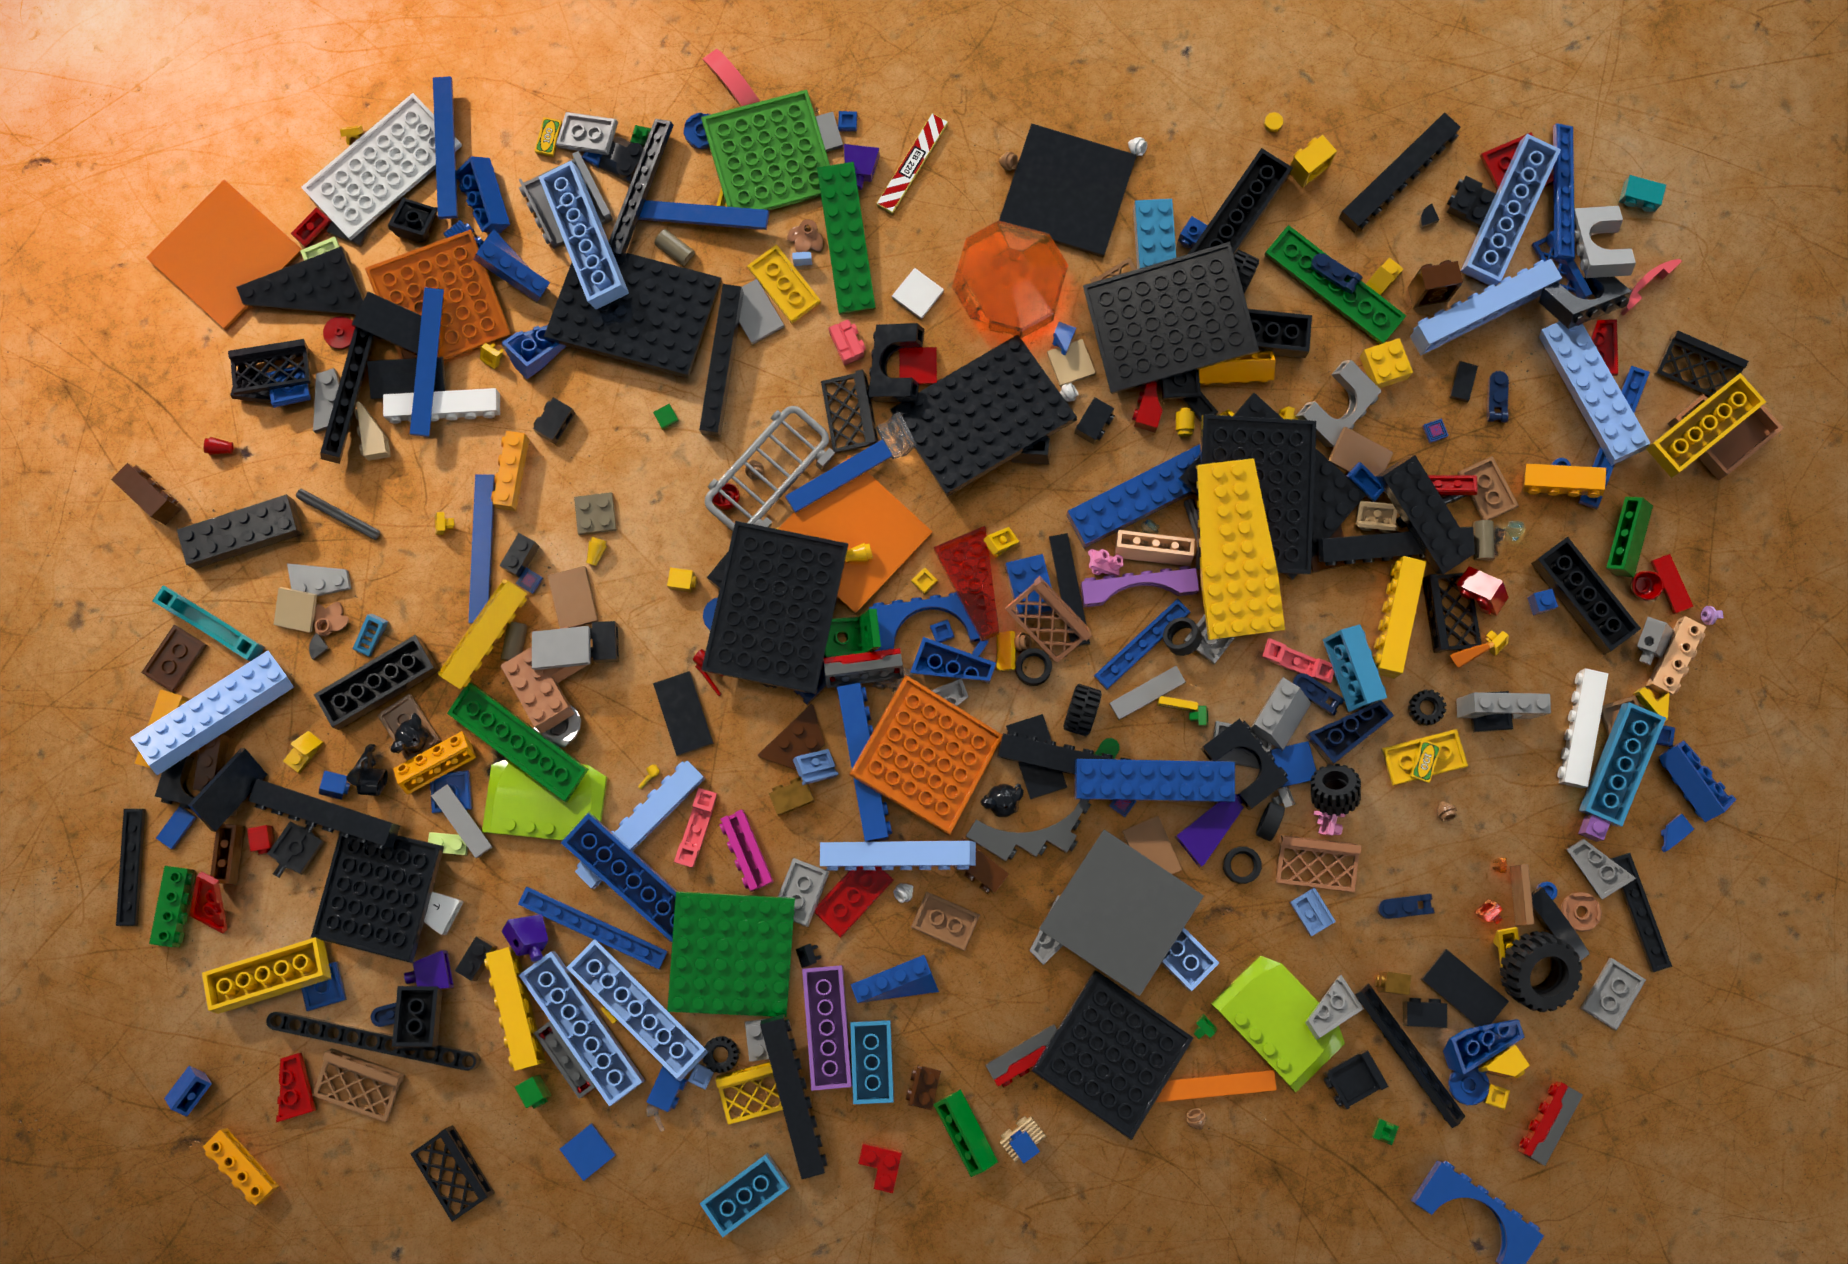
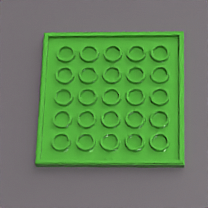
M807 90L701 117L727 207L770 211L821 197L817 167L830 166Z

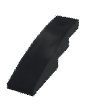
M1540 886L1531 893L1533 912L1544 929L1574 948V951L1580 957V962L1590 954L1558 906L1543 887Z

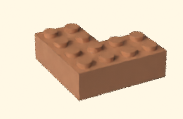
M1703 394L1667 424L1672 428L1708 398ZM1762 405L1698 458L1718 480H1721L1784 429V427Z
M532 647L500 665L534 728L541 734L575 714L558 683L587 665L533 670Z

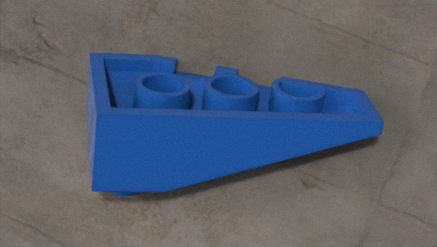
M548 325L543 327L536 326L533 327V330L524 333L523 331L516 332L502 342V346L512 364L526 379L544 368L566 347V345L544 339Z
M1518 1019L1464 1029L1448 1040L1443 1053L1448 1068L1464 1075L1525 1038Z

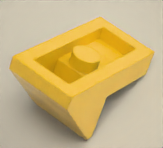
M1389 257L1377 269L1366 285L1381 296L1404 269Z
M1010 527L987 535L983 539L995 558L1020 542Z
M1643 687L1632 694L1633 696L1636 695L1638 702L1645 709L1666 717V720H1668L1669 693L1663 694L1656 700L1654 693Z
M307 731L291 743L293 749L283 762L297 773H301L324 742L310 731Z
M1517 927L1496 931L1493 943L1498 947L1501 967H1503V964H1501L1502 957L1505 958L1507 954L1505 953L1508 947L1511 948L1512 942L1515 939L1519 940Z

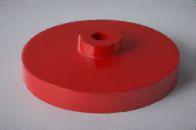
M344 316L330 319L323 329V337L326 343L338 350L349 348L355 329L352 326L353 321Z

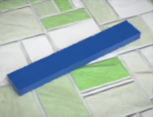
M882 439L787 494L785 498L794 513L891 458L892 453Z
M1177 598L1102 667L1094 677L1108 690L1163 639L1164 629L1169 622L1176 618L1187 617L1191 612Z

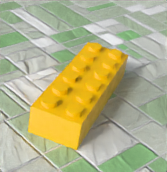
M1739 373L1653 442L1646 450L1672 478L1765 404L1766 401L1746 378Z
M1403 556L1391 567L1390 576H1392V580L1386 588L1388 599L1384 601L1382 607L1384 618L1380 620L1378 631H1381L1380 637L1376 638L1374 649H1377L1375 657L1373 656V660L1380 676L1395 679L1403 674L1426 561Z
M503 579L437 674L458 689H461L462 686L465 688L472 679L469 677L471 673L481 667L483 656H488L494 647L492 643L495 639L499 640L505 632L503 628L506 623L510 624L515 618V610L518 607L521 608L526 602L527 598L525 596L527 593L510 581Z
M316 937L202 972L208 1011L216 1014L332 979L325 942Z
M512 947L486 953L487 958L484 959L486 969L490 970L491 978H489L491 989H494L496 994L494 1003L501 1014L499 1024L505 1031L504 1044L510 1051L511 1056H508L510 1067L517 1071L546 1063L542 1045L534 1035V1032L538 1029L528 989L519 977V974L523 972L520 956L515 954Z

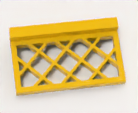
M770 1062L716 1077L715 1081L719 1089L728 1125L783 1110L781 1101L776 1107L767 1104L771 1094L780 1099L779 1094L774 1092L776 1082L772 1089L761 1084L766 1077L774 1079ZM751 1082L757 1085L752 1095L742 1090L745 1083ZM732 1087L738 1091L733 1100L725 1096V1088ZM759 1087L769 1092L764 1102L754 1097ZM739 1093L750 1098L745 1107L735 1102ZM752 1099L762 1105L757 1112L747 1109ZM732 1105L743 1110L739 1117L731 1118L729 1110Z

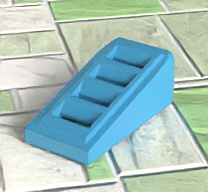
M368 614L353 646V650L371 657L389 621L374 614ZM372 622L379 624V626L372 625ZM368 629H371V630L375 631L376 633L373 634V633L369 632ZM367 636L372 638L373 640L371 642L365 639L364 637ZM361 642L369 645V649L361 646Z

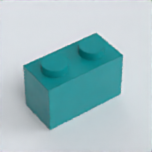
M1629 175L1624 181L1619 202L1624 203L1628 207L1642 208L1646 212H1656L1662 205L1666 184Z

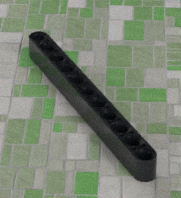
M273 1012L266 1019L267 1026L272 1030L465 1071L476 1069L481 1061L480 1056L475 1052L439 1044L432 1059L429 1058L427 1051H415L412 1055L409 1051L391 1050L389 1043L393 1039L392 1034L288 1012ZM278 1015L281 1017V1024L279 1026L275 1023ZM297 1019L301 1023V1026L298 1030H296L294 1027V1023ZM316 1023L320 1027V1031L317 1034L313 1031ZM335 1027L339 1031V1035L337 1038H334L332 1035V1031ZM354 1031L358 1034L356 1042H353L351 1039ZM373 1035L377 1038L375 1046H372L370 1043ZM448 1052L454 1054V1060L451 1063L446 1058ZM468 1056H471L474 1060L471 1067L466 1064Z

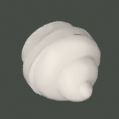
M1138 137L1128 142L1132 154L1142 156L1146 152L1148 144L1144 138Z
M1072 383L1064 384L1061 387L1060 394L1065 401L1076 400L1079 393Z
M906 883L898 884L893 891L895 898L900 903L910 901L913 897V885Z

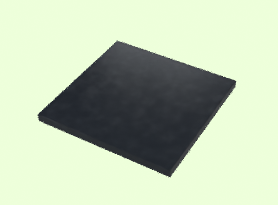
M1031 123L998 226L1104 257L1137 155Z
M339 835L311 937L413 963L444 846L397 835L393 848L385 846L383 850L373 847L374 842L368 841L365 844L355 841L356 836L351 835L350 838Z
M1094 970L1031 1069V1072L1129 1140H1132L1192 1042L1193 1037L1110 979Z

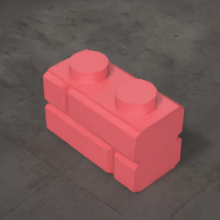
M847 319L828 328L843 365L846 366L864 358L863 351L866 348L862 340L858 341L856 335L859 333L855 324H851Z

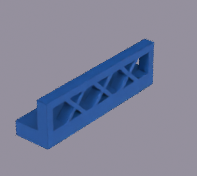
M1551 231L1547 237L1532 244L1539 260H1544L1545 262L1553 259L1558 262L1557 270L1560 275L1565 276L1568 280L1566 286L1562 285L1564 288L1575 293L1576 297L1581 299H1588L1592 295L1574 260L1571 262L1554 258V231ZM1547 242L1550 248L1549 254L1542 252L1539 245Z

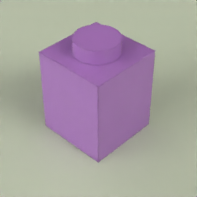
M1593 814L1587 815L1583 819L1578 834L1596 842L1603 841L1611 822Z

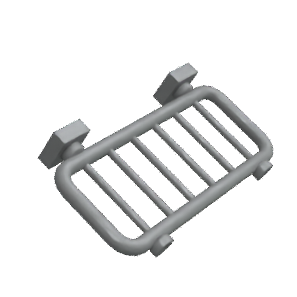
M789 406L782 412L777 410L770 418L773 422L719 481L713 479L708 485L710 490L705 496V506L731 531H733L735 523L712 503L713 497L718 492L750 519L747 523L770 528L772 521L768 517L764 520L761 519L815 459H818L816 466L822 470L834 457L835 452L831 448H828L826 452L824 451L829 443L827 431L798 406ZM791 413L797 414L821 435V442L816 447L809 443L784 421ZM781 423L813 450L804 461L772 435ZM768 437L800 463L791 475L759 448ZM756 450L787 477L778 489L746 462ZM743 465L747 466L775 491L766 502L734 476ZM731 478L763 505L754 516H751L722 490V487Z

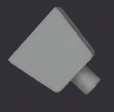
M1647 617L1637 645L1643 652L1639 660L1640 662L1651 665L1654 656L1663 657L1675 632L1666 622Z

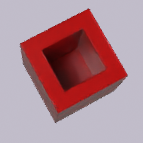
M263 825L247 829L250 852L266 855L275 843L273 826Z

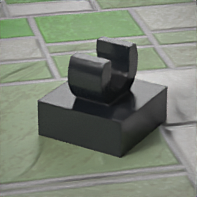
M811 944L796 949L802 968L817 963V960L821 959V955L815 956L813 952L814 949L818 948V945L811 946Z

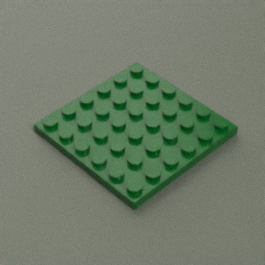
M676 891L667 1011L769 1017L784 1014L787 1017L795 898Z

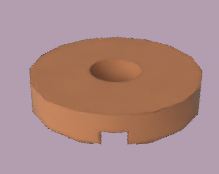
M1584 892L1572 893L1567 896L1562 902L1560 909L1573 929L1579 932L1593 929L1600 922L1602 914L1598 901L1592 895ZM1579 906L1583 907L1586 911L1585 916L1582 918L1576 913Z

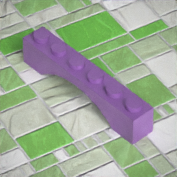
M1183 566L1175 571H1172L1171 568L1161 569L1158 573L1143 571L1141 575L1125 573L1122 574V577L1115 578V575H1108L1100 580L1091 577L1084 579L1080 585L1083 608L1101 606L1116 593L1136 586L1159 587L1170 591L1176 596L1193 595L1199 591L1196 568L1191 569L1190 566Z

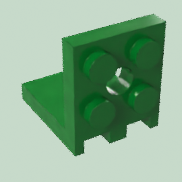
M868 609L859 617L832 619L824 658L874 652L880 648L877 609ZM838 633L845 634L846 641L844 643L838 641Z

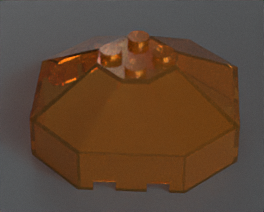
M996 221L966 238L952 288L970 319L989 323L990 331L1002 334L1005 332L1023 338L1054 320L1068 264L1050 234Z

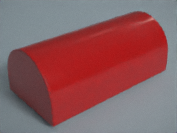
M316 207L291 232V235L304 247H307L331 220Z

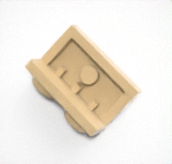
M1368 501L1359 502L1356 524L1361 530L1372 531V529H1379L1383 533L1396 531L1397 510L1393 504Z

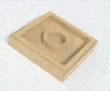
M1083 339L1070 343L1066 355L1061 353L1062 349L1060 347L1047 351L1060 387L1064 384L1073 383L1095 375V370Z
M279 587L274 625L312 632L317 594Z

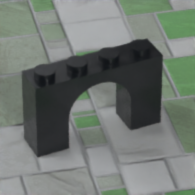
M1615 276L1584 278L1596 299L1578 298L1559 282L1543 288L1539 303L1569 329L1602 315L1609 314L1617 309L1624 308L1629 303L1632 291Z
M918 323L876 325V331L873 334L874 349L871 352L872 367L869 370L870 385L867 389L868 397L875 402L917 401L919 383L913 378H890L887 374V362L890 356L901 348L923 347L925 329Z
M1239 718L1200 749L1210 761H1217L1227 752L1239 748L1250 751L1256 757L1259 764L1257 778L1252 784L1237 794L1246 808L1251 810L1288 781L1286 778L1288 775L1282 767L1278 768L1274 763V756L1262 748V741L1257 736L1254 737L1251 734V728L1244 720L1241 721Z
M187 756L162 772L155 793V797L161 798L160 802L172 805L173 801L180 803L179 807L191 809L188 805L195 797L188 788V776L194 760L193 757ZM238 808L231 814V816H236Z

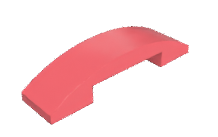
M715 49L703 58L704 63L713 74L715 73L735 97V101L740 107L760 102L746 80L721 51Z
M1680 259L1671 260L1649 271L1631 289L1629 303L1621 309V314L1624 316L1642 299L1638 292L1656 275L1663 280L1682 261Z
M1268 638L1262 657L1298 674L1305 673L1316 680L1326 683L1332 682L1334 670L1330 662L1315 659L1288 648L1283 643Z
M698 788L692 806L693 809L674 863L691 868L694 867L712 816L717 793Z

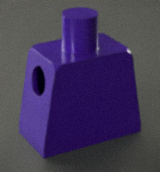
M844 144L845 163L854 162L858 190H862L863 181L872 182L880 156L879 148Z
M542 914L509 919L503 927L502 933L515 954L518 956L529 954L532 962L541 960L543 958L541 952L548 943Z
M442 950L413 962L414 971L404 973L406 984L416 983L417 986H438L440 989L454 988L448 951Z

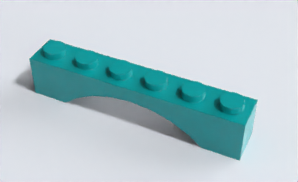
M164 585L152 600L248 661H252L260 656L265 649L263 645Z

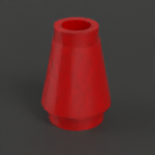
M210 437L205 438L203 449L204 453L209 455L232 454L234 444L233 442Z

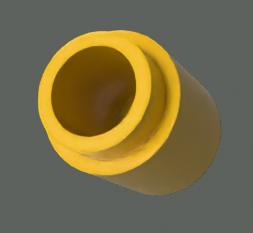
M1180 408L1175 413L1178 436H1192L1195 430L1194 412L1190 408Z

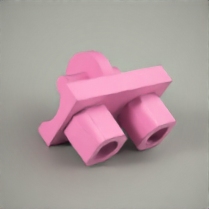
M1091 549L1088 551L1090 556L1089 568L1092 569L1093 574L1100 575L1105 573L1107 575H1115V577L1120 575L1119 568L1123 566L1122 556H1110L1108 551L1104 549L1100 551Z
M1314 811L1313 815L1319 817L1317 822L1320 825L1318 834L1341 835L1343 827L1336 822L1337 817L1344 818L1346 816L1344 813L1341 816H1336V814L1331 816L1327 812Z

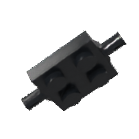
M291 821L288 823L267 853L279 863L273 875L280 878L286 868L294 870L300 875L303 874L324 843L312 833L315 827L306 825V827L297 826Z

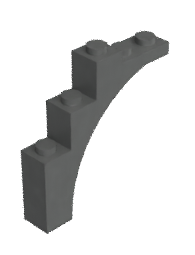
M1080 800L1074 811L1066 818L1050 827L1032 832H1006L987 826L976 819L966 838L976 842L977 845L1005 862L1007 859L1012 860L1017 852L1014 848L1015 846L1035 858L1038 854L1042 856L1047 848L1045 842H1048L1064 853H1067L1068 850L1072 852L1077 844L1075 840L1077 835L1070 831L1077 829L1081 822L1078 819L1081 813L1086 814L1091 804L1088 803L1089 800Z

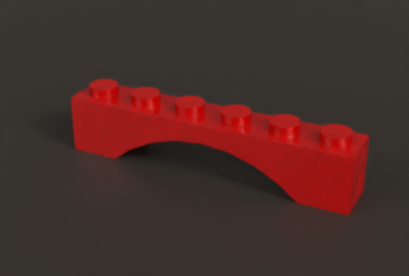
M1153 382L1144 385L1146 386L1144 392L1140 391L1137 402L1141 404L1139 410L1135 409L1132 420L1135 421L1134 427L1156 433L1163 410L1157 396V384Z

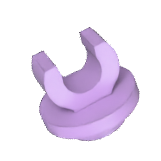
M1706 606L1701 612V619L1706 625H1713L1717 619L1724 618L1723 611H1716L1713 606Z

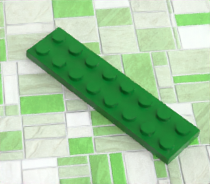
M854 162L817 167L839 315L876 309Z
M1288 225L1264 255L1379 344L1385 343L1407 315L1362 281L1359 284L1357 283L1355 291L1349 294L1314 272L1311 267L1313 257L1319 253H1326ZM1345 277L1344 281L1349 283L1350 279Z
M469 682L463 688L447 712L448 715L564 802L569 800L589 770L472 682Z

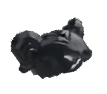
M414 713L410 720L401 723L395 732V741L390 750L398 754L402 750L416 753L425 746L429 734L425 727L421 725V718Z
M1000 784L992 787L988 795H985L980 803L984 808L991 809L995 816L1008 817L1018 811V804L1023 797L1024 790L1021 788V784H1016L1014 787L1008 784Z

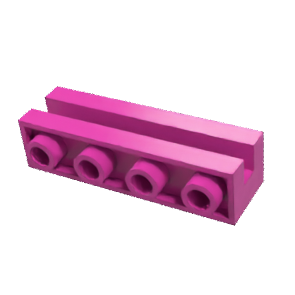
M741 809L733 815L721 818L722 823L719 826L723 835L727 834L729 838L727 845L730 852H734L737 857L734 862L738 871L742 870L744 874L742 881L745 888H749L753 892L773 883L774 881L744 810Z

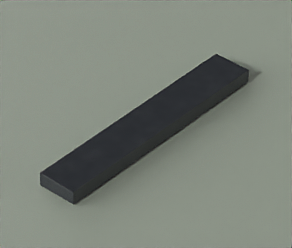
M1068 533L1049 536L1061 599L1086 624ZM1068 633L1070 642H1074L1079 638L1075 633ZM1084 640L1076 647L1090 645V640Z
M145 809L123 810L116 926H138Z
M1631 853L1610 858L1636 878L1620 889L1651 972L1672 967Z

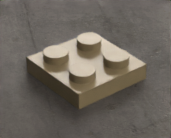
M612 492L574 497L578 535L617 531Z

